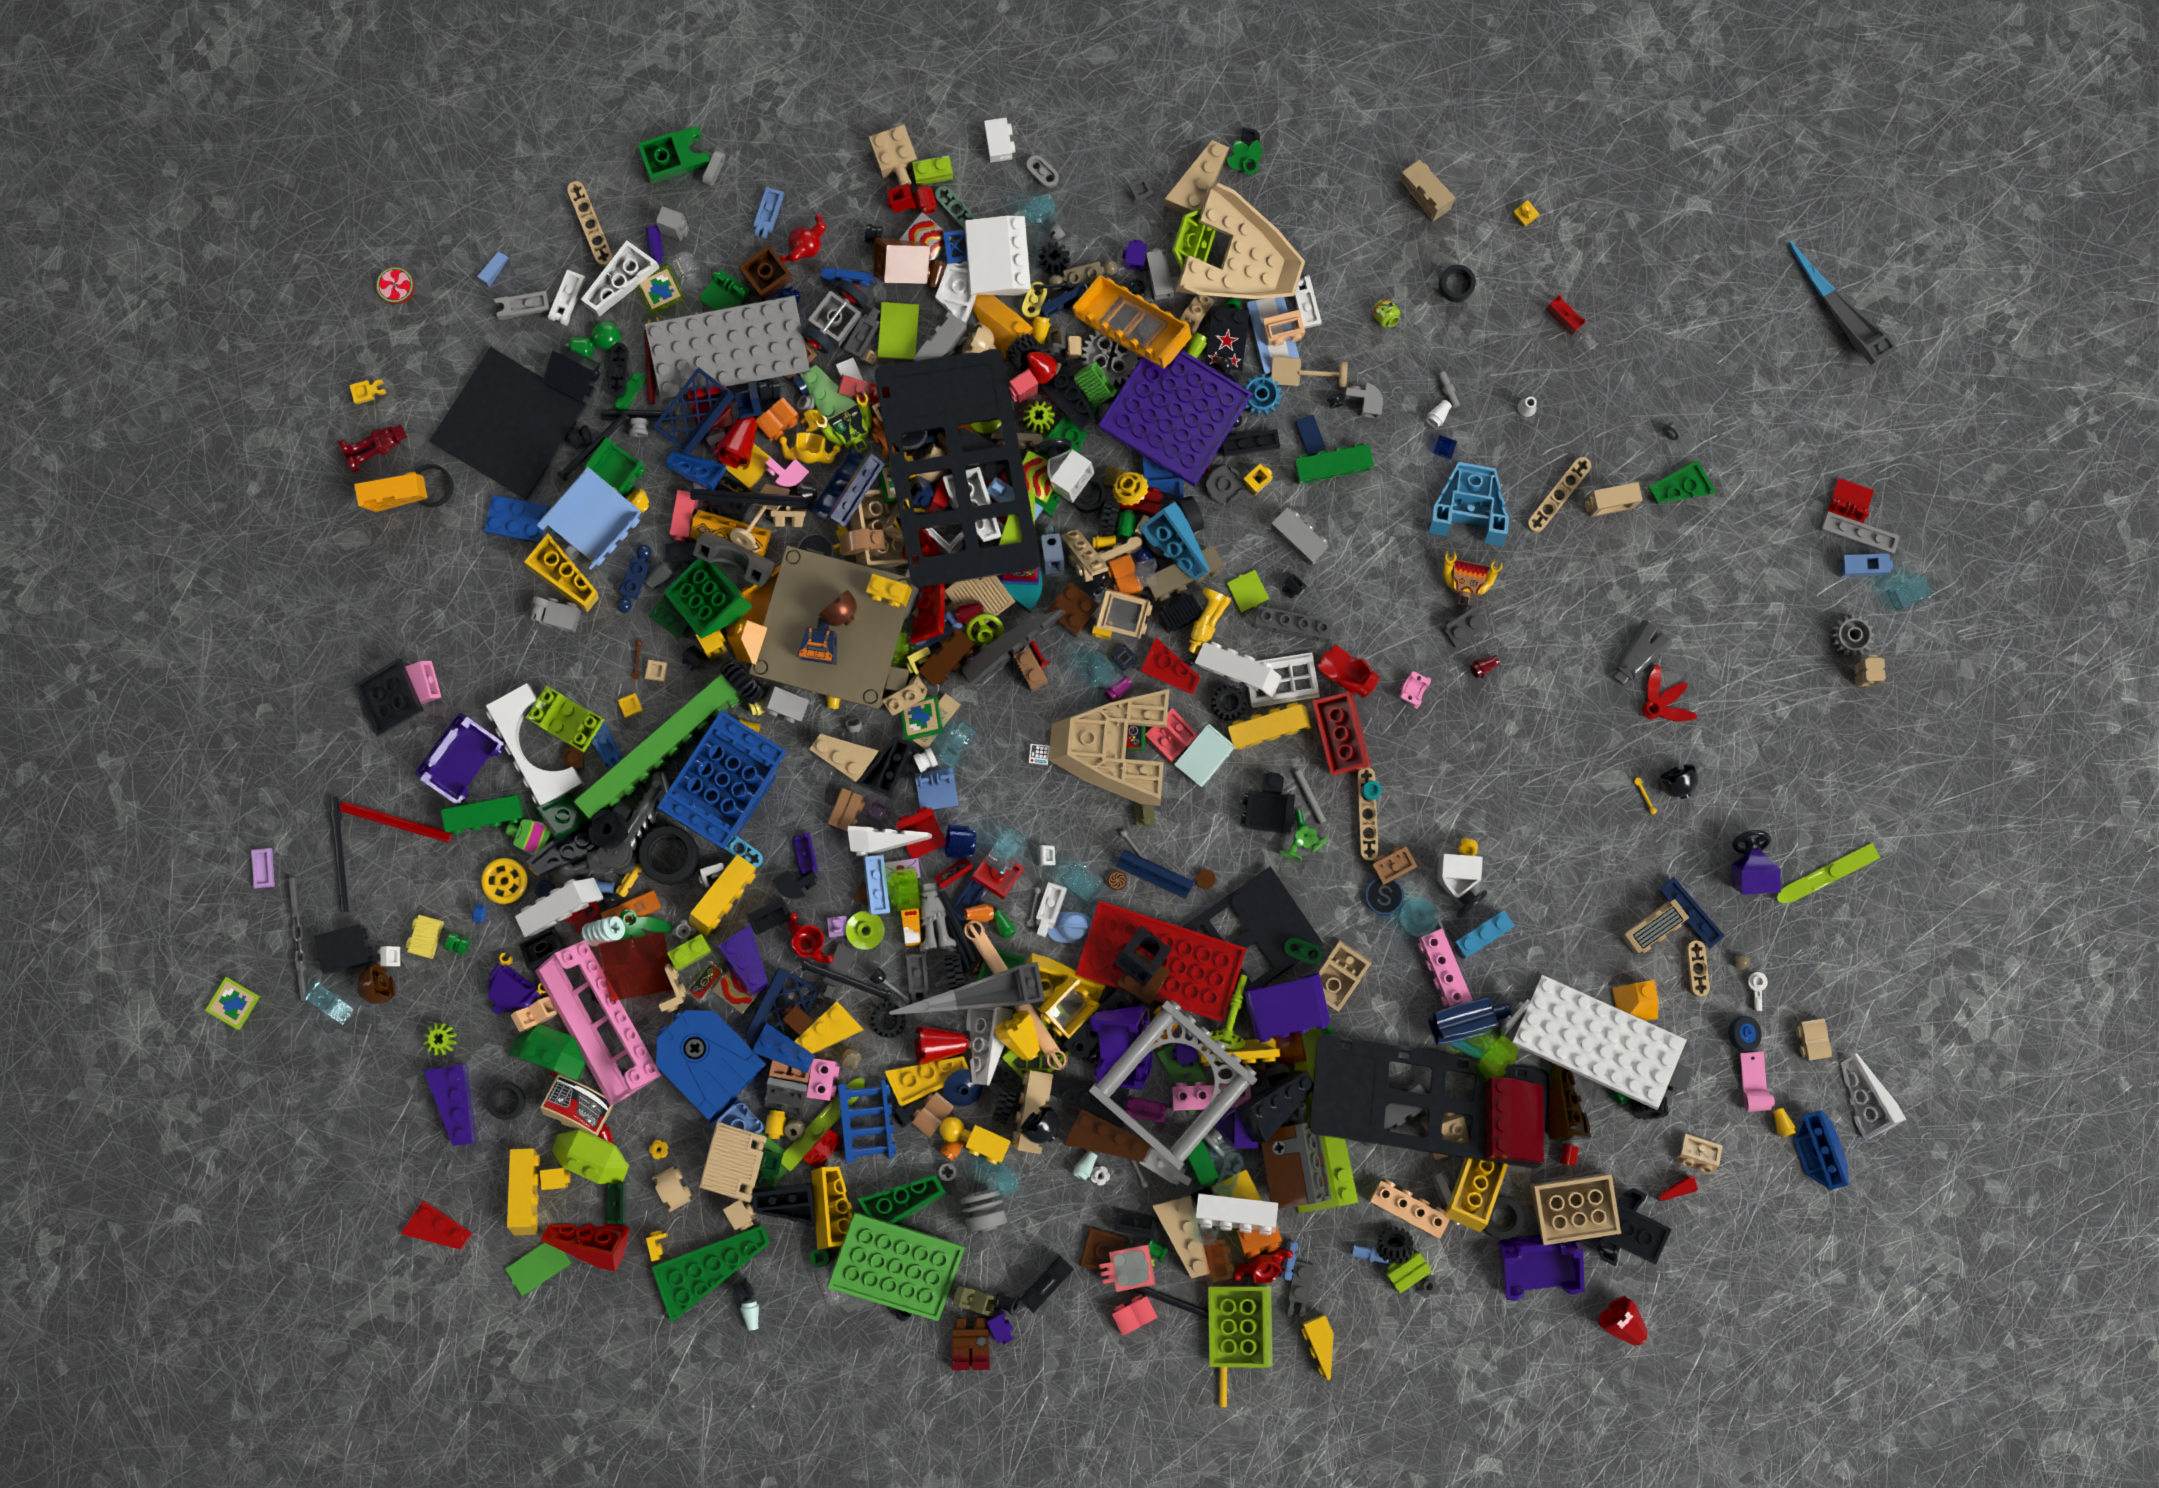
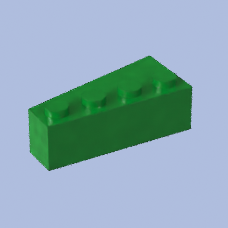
M934 1175L859 1198L858 1201L867 1216L897 1225L947 1195V1192L938 1177Z

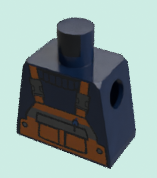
M818 618L817 628L807 627L797 657L800 660L837 665V634L834 631L828 630L829 624L822 618Z

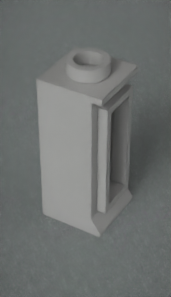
M1159 248L1149 250L1145 258L1155 301L1173 298L1174 295L1166 255H1164L1165 249L1160 250Z

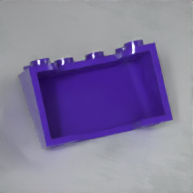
M1319 972L1300 976V980L1263 988V985L1244 989L1255 1040H1259V1043L1271 1040L1270 1037L1274 1036L1284 1038L1290 1036L1289 1033L1297 1031V1034L1308 1032L1309 1028L1323 1029L1328 1027L1327 1024L1331 1020Z

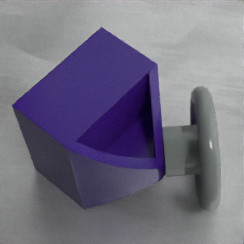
M1232 1108L1227 1111L1217 1122L1215 1128L1210 1131V1134L1203 1138L1209 1147L1220 1157H1224L1225 1153L1218 1145L1224 1139L1232 1148L1258 1149V1142L1251 1141L1238 1108Z

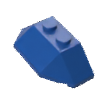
M1822 1110L1802 1115L1793 1139L1807 1176L1825 1186L1828 1190L1848 1186V1162L1834 1124Z

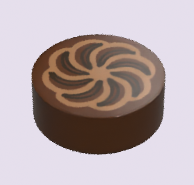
M1120 871L1112 872L1108 877L1109 887L1115 891L1125 888L1127 884L1126 875Z

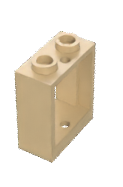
M1639 482L1594 490L1587 498V501H1585L1586 511L1590 512V516L1593 517L1635 509L1643 501Z

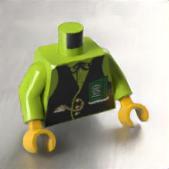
M864 393L865 399L862 401L856 395V400L859 404L827 420L825 416L820 414L823 418L821 423L814 419V423L821 427L822 432L829 441L839 446L844 445L845 448L854 445L858 453L868 448L863 439L869 436L868 431L872 428L873 415L867 403L868 397L866 393Z

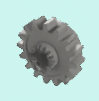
M1850 615L1849 619L1847 616H1844L1842 621L1836 622L1838 627L1832 628L1835 634L1831 635V638L1836 640L1833 646H1839L1838 652L1844 650V656L1849 653L1851 657L1856 656V654L1860 656L1864 654V651L1870 649L1868 645L1874 643L1871 640L1875 636L1871 632L1873 626L1867 624L1868 620L1863 621L1862 616L1855 618L1854 615ZM1850 632L1855 633V640L1850 637Z

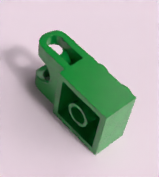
M690 127L637 143L638 151L651 185L708 166L711 160L708 153L695 154L689 149L690 144L701 137L699 127ZM663 156L665 160L661 161L659 157Z

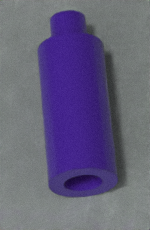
M655 225L648 226L645 229L650 257L658 264H661V258L664 256L659 227Z

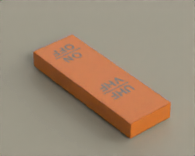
M655 890L600 914L602 919L614 916L619 917L623 910L631 909L636 912L638 917H643L662 909ZM627 915L625 921L629 922L630 916Z

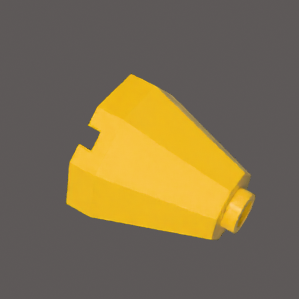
M1024 1010L1014 1013L1011 1020H1008V1018L1002 1020L994 1031L998 1039L1022 1060L1027 1059L1030 1061L1038 1056L1037 1053L1040 1051L1034 1020L1029 1011Z

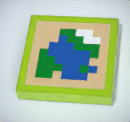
M225 977L205 1011L235 1029L240 1030L261 996L229 977Z

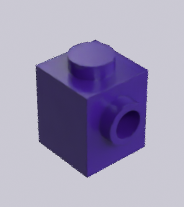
M1140 240L1128 242V247H1124L1122 258H1126L1124 268L1143 271L1147 244Z
M1175 1043V1048L1172 1049L1173 1060H1177V1064L1182 1063V1067L1194 1066L1193 1062L1198 1061L1196 1049L1187 1044Z

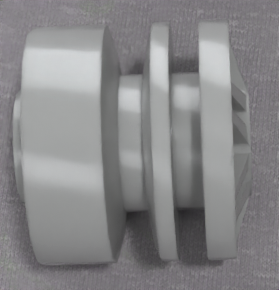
M988 1189L979 1191L960 1199V1204L970 1203V1207L962 1209V1212H972V1216L964 1220L967 1233L974 1231L979 1233L997 1229L999 1225L1008 1223L1005 1210H995V1206L1003 1202L1002 1199L993 1201V1197L1001 1195L1000 1190Z

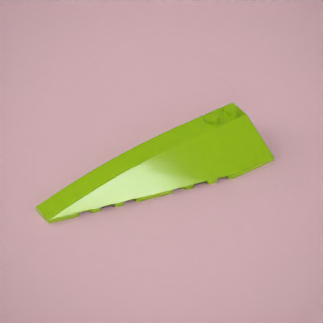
M1316 1027L1309 1028V1031L1306 1033L1297 1034L1296 1031L1294 1070L1308 1071L1312 1082L1314 1081L1317 1040L1322 1036L1321 1030L1316 1029ZM1312 1092L1302 1102L1306 1105L1305 1123L1310 1122ZM1298 1108L1293 1112L1294 1114L1298 1115ZM1320 1136L1331 1199L1297 1206L1299 1213L1359 1203L1345 1139Z

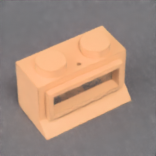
M1300 310L1263 319L1262 327L1268 346H1280L1289 340L1296 342L1305 335Z

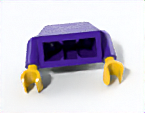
M506 953L500 955V963H497L488 975V988L490 990L488 997L495 1002L491 1010L497 1015H500L503 1010L511 1012L512 1010L518 1011L529 1007L541 997V994H547L546 991L540 989L542 983L538 985V990H534L536 987L509 967L508 965L512 963L513 958L510 956L508 961H503Z

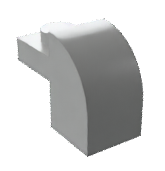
M1366 383L1364 390H1361V387L1358 386L1346 388L1344 400L1362 402L1361 417L1380 419L1383 397L1377 387Z

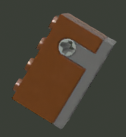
M1310 1122L1281 1126L1266 1143H1260L1263 1149L1262 1160L1267 1172L1266 1182L1270 1189L1269 1200L1270 1202L1278 1203V1209L1314 1204L1331 1199L1321 1137L1310 1131Z

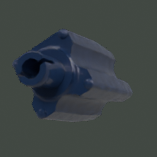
M1484 997L1434 1012L1433 1017L1428 1019V1023L1436 1045L1459 1042L1492 1033V1029L1500 1024L1497 1020L1507 1018L1509 1015L1511 1016L1509 1004L1503 1003L1492 1007L1491 998Z

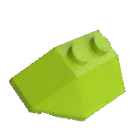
M1202 208L1185 214L1182 217L1172 248L1181 270L1183 269L1186 257L1189 255L1203 262L1207 261L1216 230L1198 222Z
M582 1129L559 1133L552 1148L553 1154L563 1168L597 1184H622L630 1167L616 1145Z

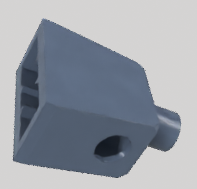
M1045 527L1043 529L1044 535L1041 536L1045 574L1064 573V557L1060 534L1055 533V527Z

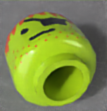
M1379 300L1375 303L1372 315L1382 327H1393L1399 322L1400 310L1392 300Z

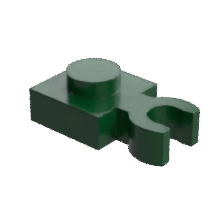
M763 1151L759 1171L764 1172V1174L759 1178V1185H762L763 1179H768L770 1181L769 1187L773 1186L774 1178L772 1175L779 1174L783 1155Z

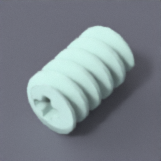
M617 916L586 923L582 928V937L590 946H598L619 940L625 933V925Z

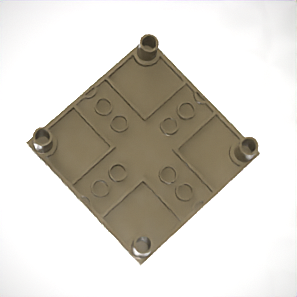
M786 546L763 624L764 627H767V631L757 662L751 665L749 675L873 709H879L883 704V691L910 598L915 594V588L911 584V579ZM876 574L909 585L912 592L906 608L902 606L896 608L888 605L887 601L881 600V602L870 599L866 590L871 575ZM848 589L857 604V610L853 615L855 619L847 626L844 623L840 626L829 625L828 629L837 634V665L800 660L797 657V653L807 627L817 628L818 618H821L818 614Z

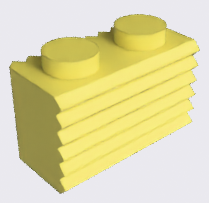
M418 915V918H415L412 923V929H414L412 937H409L406 943L407 952L433 959L444 921Z

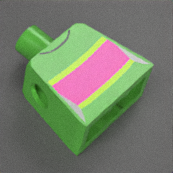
M522 819L520 826L509 824L506 830L507 835L515 837L513 845L532 856L549 844L553 837L543 822Z

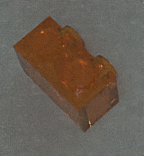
M1224 1238L1204 1241L1211 1281L1231 1279V1273H1234L1233 1262H1229L1228 1254L1231 1253L1229 1242H1225Z

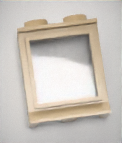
M1104 588L1103 602L1100 604V613L1094 625L1097 628L1140 639L1141 634L1144 635L1146 632V616H1150L1152 610L1149 599Z

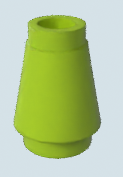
M1194 332L1189 340L1186 353L1197 358L1206 347L1208 338Z

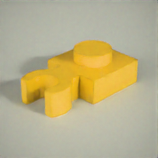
M378 379L370 385V382L366 380L350 385L354 403L357 405L374 400L373 394H386L385 389H377L384 382Z

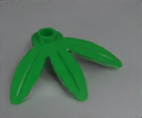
M631 909L623 910L619 918L625 925V933L621 939L616 941L615 948L618 965L622 966L626 961L630 946V935L638 949L645 956L653 960L655 959L653 946L641 928L653 932H672L674 926L658 918L638 917L636 912ZM627 915L630 916L629 922L625 921Z

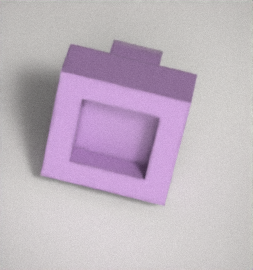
M847 916L827 918L829 938L846 936Z

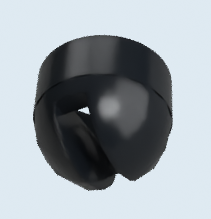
M899 1309L895 1311L896 1319L901 1322L908 1320L912 1315L909 1312H905L902 1315V1310Z

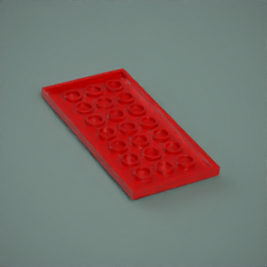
M1102 901L1098 902L1075 975L1124 990L1116 985L1124 971L1113 962L1137 930L1143 926L1172 949L1161 964V966L1170 970V973L1153 1000L1164 1003L1166 1000L1169 1002L1173 1000L1183 1010L1224 1023L1247 948ZM1141 945L1133 952L1135 954L1138 951L1152 960L1155 957Z

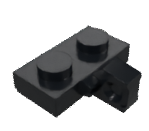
M697 541L666 543V563H677V567H681L683 573L698 559V557L693 555Z

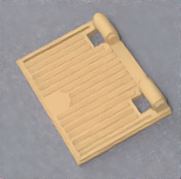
M997 576L985 577L981 580L979 578L955 582L945 590V600L950 598L952 602L947 606L944 604V615L958 608L959 605L980 601L984 608V611L980 614L997 616L1012 605L1015 600ZM984 619L986 624H987L989 621H991V620H988V619ZM978 621L972 627V634L980 629ZM962 622L963 627L959 630L967 637L966 627L968 622Z
M716 1122L699 1188L750 1203L752 1199L751 1193L755 1187L763 1156L762 1151L767 1137ZM752 1140L757 1142L755 1149L751 1148ZM741 1184L745 1185L744 1193L739 1192Z

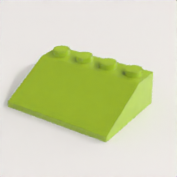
M1209 1286L1210 1367L1268 1368L1273 1366L1271 1286Z

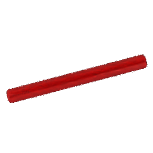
M342 802L339 810L341 812L449 843L452 837L450 832L445 833V831L351 803Z

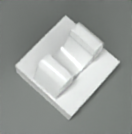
M380 947L377 954H380L381 961H378V964L386 967L400 966V947Z

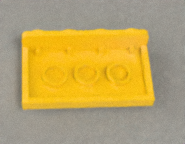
M1273 1038L1262 1043L1255 1039L1244 1040L1245 1047L1237 1051L1225 1050L1229 1055L1234 1053L1243 1060V1064L1256 1063V1059H1262V1062L1276 1061L1275 1058L1280 1057V1050L1276 1049V1042ZM1202 1046L1201 1050L1205 1052L1207 1047ZM1198 1051L1199 1063H1204V1066H1211L1206 1057ZM1219 1058L1214 1060L1215 1065L1219 1062Z

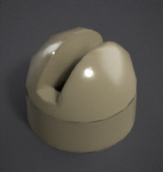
M1735 955L1734 965L1740 970L1746 969L1750 964V958Z

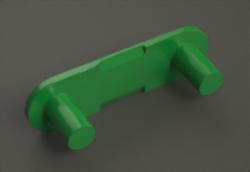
M634 373L627 382L626 394L616 400L613 409L628 410L645 382V378L641 373Z

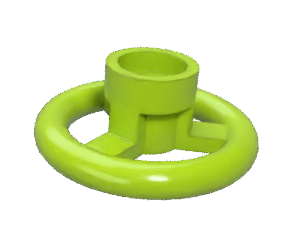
M979 614L968 622L966 634L975 645L982 647L985 644L990 645L1004 635V626L1001 620L992 614ZM984 619L995 622L998 629L990 628V626L986 625ZM978 621L980 629L973 636L972 627Z

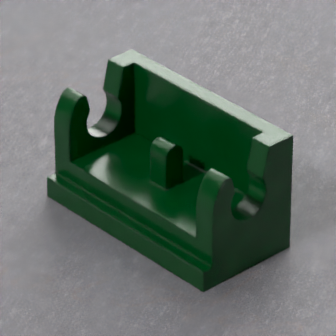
M627 1183L606 1184V1224L626 1223Z

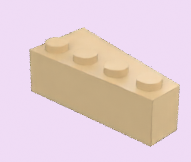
M1212 140L1167 195L1164 206L1184 215L1203 208L1209 187L1215 184L1228 156L1229 147Z

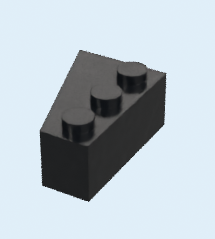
M895 736L882 751L880 757L873 765L871 764L868 771L856 784L864 789L895 800L917 747L912 742Z
M812 1182L753 1189L754 1213L785 1218L815 1226Z

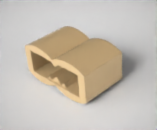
M1825 1019L1798 1023L1796 1034L1802 1041V1046H1800L1802 1058L1805 1057L1806 1061L1832 1057Z

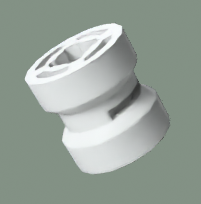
M931 748L926 749L922 754L917 753L913 755L921 773L930 766L935 767L938 765Z

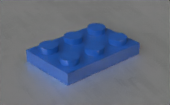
M492 495L484 532L540 543L544 530L538 527L537 524L549 511V506Z

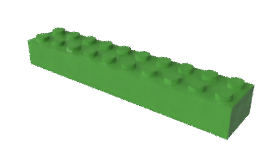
M721 674L574 802L590 820L602 810H611L624 797L633 795L637 791L636 787L639 784L648 782L650 780L649 777L654 771L663 769L667 765L666 761L669 758L678 756L681 753L680 749L684 745L689 746L692 744L699 732L704 733L710 728V723L716 719L721 710L724 712L728 707L733 708L740 701V694Z

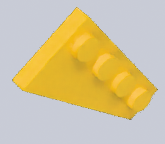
M964 1056L924 1065L885 1071V1074L899 1105L904 1106L943 1088L945 1080L952 1072L959 1069H969Z

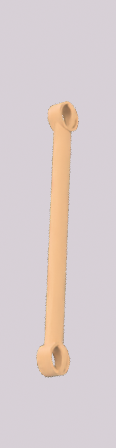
M978 921L968 922L964 928V933L972 940L993 975L1008 970L987 937L984 926ZM972 924H977L981 927L980 935ZM969 928L971 929V931H972L973 934L975 935V938H972V937L969 935V933H968V929H969ZM1032 1005L1014 1006L1017 1012L1028 1010L1034 1020L1038 1044L1047 1058L1048 1065L1055 1070L1064 1069L1068 1063V1058L1059 1049ZM1055 1053H1060L1064 1056L1063 1065ZM1051 1057H1053L1054 1061L1058 1065V1068L1052 1065Z

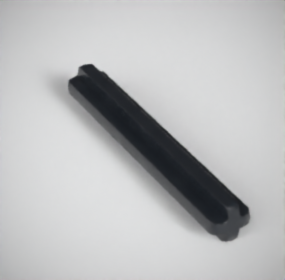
M602 409L600 413L601 420L615 421L621 415L620 412L623 409ZM665 410L623 411L630 418H644L648 421L657 422ZM672 411V415L676 416V412ZM671 419L662 420V422H671Z

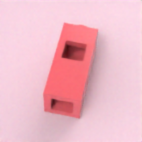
M677 490L670 536L676 542L685 543V540L691 541L690 532L698 500H691L690 492Z

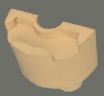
M674 1166L652 1177L662 1202L666 1203L670 1212L690 1202V1196H692L688 1186H683L680 1181L683 1178L678 1168L675 1169Z

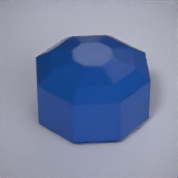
M476 904L472 920L473 922L483 923L487 916V907Z

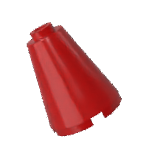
M739 418L718 443L713 454H718L720 462L735 469L738 466L743 467L742 470L749 467L758 425L755 418Z
M916 1026L915 1033H919L918 1038L915 1039L916 1060H920L918 1065L962 1054L969 1048V1039L965 1037L964 1033Z

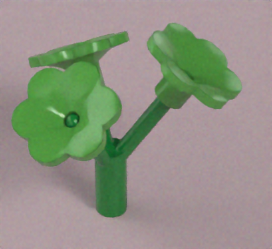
M1302 810L1295 811L1298 828L1294 834L1293 844L1290 845L1289 851L1281 850L1280 855L1290 860L1302 861V857L1296 854L1298 848L1296 845L1310 848L1314 844L1310 851L1312 854L1328 841L1329 837L1319 839L1317 837V830L1305 825Z

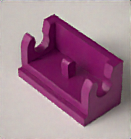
M1128 1096L1126 1112L1131 1117L1164 1123L1167 1109L1166 1103Z

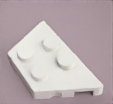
M968 262L947 264L935 298L948 312L950 311L963 323L967 324L977 296L970 294Z

